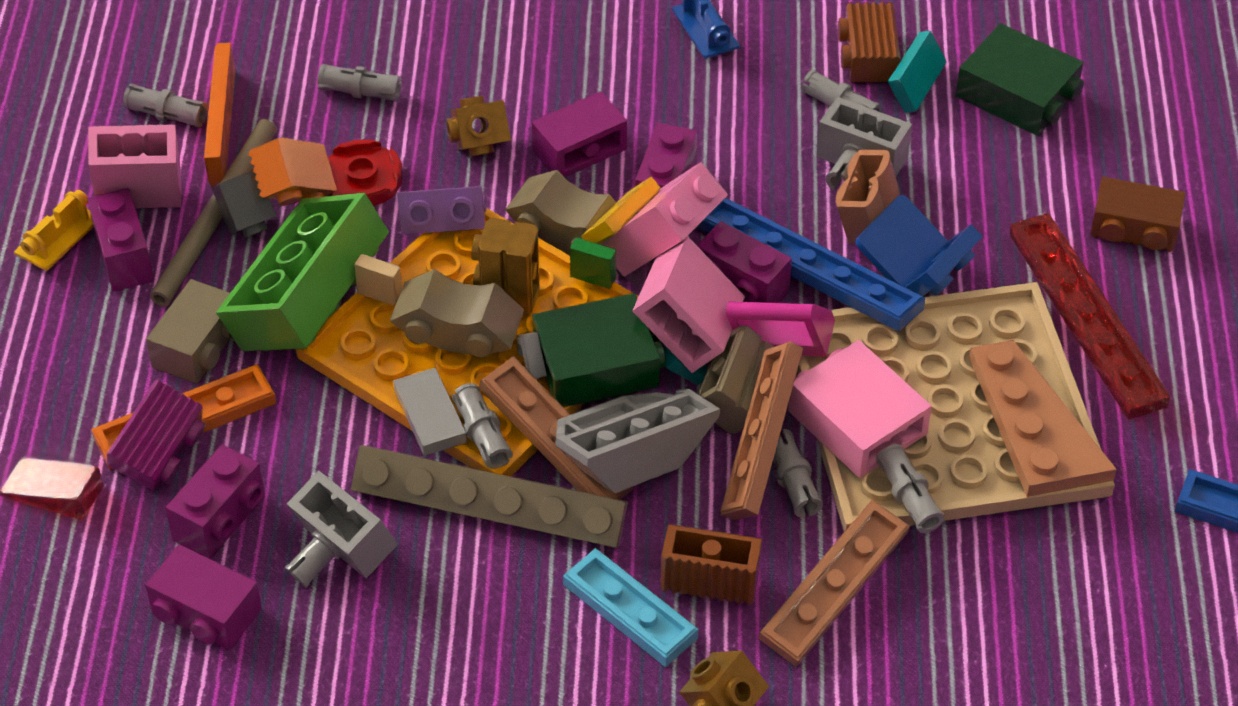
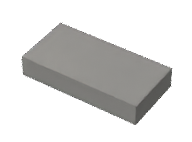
M436 368L393 380L396 396L424 456L467 442L466 431Z

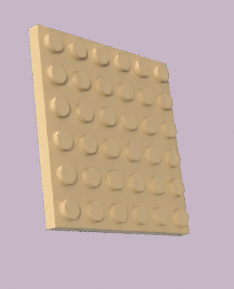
M1038 282L925 297L924 310L899 332L852 307L834 309L831 311L835 324L827 356H801L798 374L804 370H811L824 362L835 350L844 349L860 340L932 406L928 434L904 449L916 472L922 473L929 484L927 490L939 510L943 512L945 516L943 517L944 521L1111 497L1115 485L1113 481L1027 497L970 362L971 347L1014 340L1100 448ZM817 439L844 532L872 499L909 526L916 525L904 504H899L893 497L891 491L893 486L880 466L863 477L858 478Z

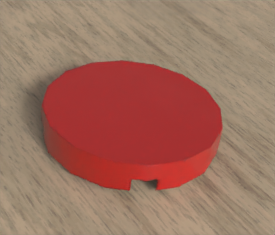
M352 140L335 147L333 154L328 157L337 191L327 196L365 193L372 205L375 206L393 197L402 185V162L395 150L390 147L389 151L387 148L381 147V142L375 140Z

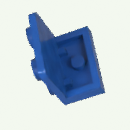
M899 195L856 238L855 243L858 249L885 278L921 296H924L929 291L936 296L954 279L949 274L952 269L958 272L974 258L976 254L971 249L983 236L970 224L948 241L905 195Z

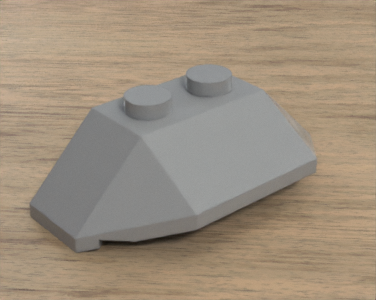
M690 389L676 390L675 395L655 392L622 396L558 419L555 445L583 472L601 483L604 488L617 493L681 468L719 418L721 409Z

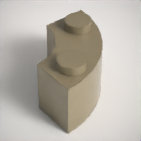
M558 170L529 177L505 211L515 222L536 225L538 228V238L570 255V247L575 238L583 239L581 236L616 202L610 194H594L578 188L570 183Z
M433 269L404 282L390 322L405 332L406 337L413 342L426 343L451 352L472 354L476 357H487L490 354L511 349L524 309L496 283L482 286L463 284L449 279L436 269Z

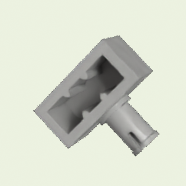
M836 97L819 122L816 157L835 164L826 175L827 185L835 191L842 180L848 179V164L859 150H888L895 176H897L908 159L912 123Z
M319 470L287 503V506L313 537L311 542L292 562L284 567L305 588L310 585L309 583L333 557L336 559L341 557L362 576L367 578L398 545L377 516Z

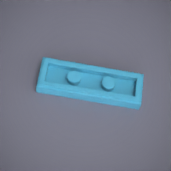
M596 548L563 575V585L664 667H667L698 639V628Z

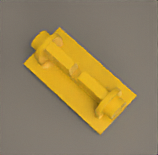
M81 190L69 191L64 196V200L53 209L51 217L47 215L31 231H26L23 234V241L14 251V254L48 271L93 228L90 210L86 206L88 196Z

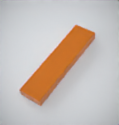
M217 43L214 49L204 151L208 183L211 184V187L219 184L227 173L236 72L231 43Z
M258 364L183 393L186 397L192 398L203 406L201 421L206 423L202 433L276 404L275 393ZM133 413L91 429L93 438L106 464L107 452Z

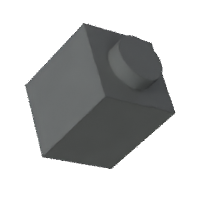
M252 171L211 187L229 234L241 230L244 238L268 229L265 221L276 217L270 199L259 196L261 190L257 188L259 183L255 180L257 174Z

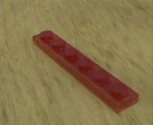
M1046 213L1011 223L1009 236L1127 419L1168 408L1171 396L1051 215Z

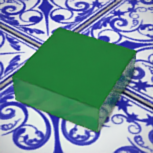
M575 238L570 247V277L611 289L616 279V250Z

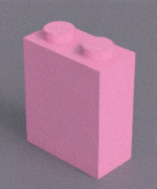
M175 125L88 127V164L94 196L129 188L135 208L182 207L181 167Z
M700 162L660 188L659 192L615 235L599 245L616 250V267L625 277L683 241L728 194L705 165Z
M687 236L683 241L656 257L632 312L693 373L724 352L732 332L731 325L726 316L727 303L729 301L743 302L745 296Z
M860 340L844 349L835 350L824 362L811 370L800 372L795 377L788 405V411L858 478L863 477L879 466L876 462L877 455L885 447L900 444L906 449L927 435L932 408L922 396Z

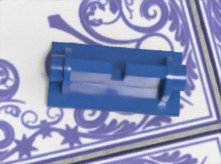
M682 0V4L672 7L673 13L704 59L740 49V45L731 33L729 26L723 21L710 0Z

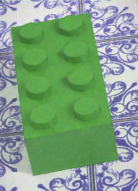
M365 193L301 199L216 311V314L242 351L307 348L316 339L317 332L327 318L336 311L338 303L347 290L356 283L354 264L360 255L374 257L379 250L380 244L388 235L389 230Z

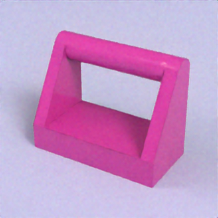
M731 301L726 306V316L732 330L741 325H747L761 336V341H768L774 347L791 341L803 347L801 356H827L835 324L833 313L829 309L815 304Z

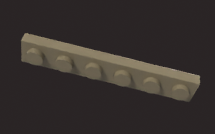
M366 445L359 446L351 490L611 547H619L628 501Z

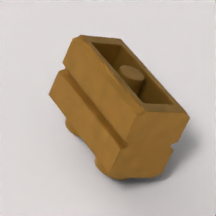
M490 218L485 223L482 235L476 234L473 239L471 258L472 260L479 261L475 268L473 285L482 286L496 283L524 309L523 315H529L533 312L540 288L538 228L534 224L516 222L512 225L507 220Z

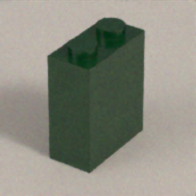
M1000 23L959 67L955 97L1039 136L1049 124L1055 125L1061 117L1065 105L1069 101L1075 102L1081 94L1084 86V80L1081 79L1084 62Z
M635 293L532 314L533 332H538L547 374L545 379L550 394L562 407L659 387L660 368H664L666 365L664 350L660 341L653 342L651 336L653 332L632 312L637 301Z

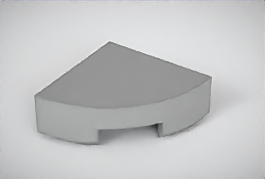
M538 332L516 335L517 350L519 356L524 357L528 372L534 378L547 376Z

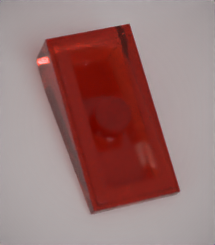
M21 458L2 487L0 495L84 520L104 485L98 467L81 463Z

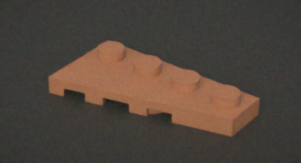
M1014 340L971 347L970 362L1027 497L1114 481L1117 471L1115 466Z

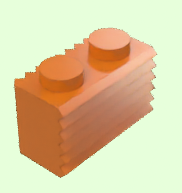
M281 137L249 151L248 156L252 157L250 164L254 165L252 172L257 174L255 180L259 182L257 188L261 190L259 196L277 199L279 206L295 204L305 198L325 197L337 191L324 143H311V141H297V139Z

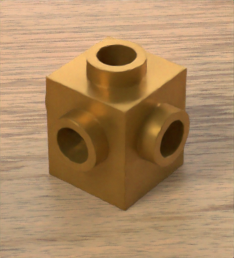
M484 95L460 99L461 108L451 109L452 118L446 119L450 142H457L458 150L469 148L470 156L494 152L493 144L511 141L504 100L485 103ZM475 119H478L481 123V129L478 133L472 127Z
M742 650L712 652L708 658L699 662L690 673L691 679L679 693L689 706H754L769 688V685Z

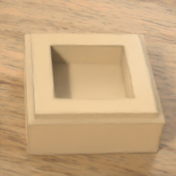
M361 254L354 264L357 293L396 306L402 290L400 266Z

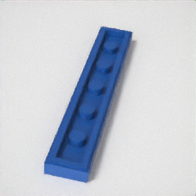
M727 198L696 227L708 234L720 221L791 257V277L898 332L924 310L925 297Z

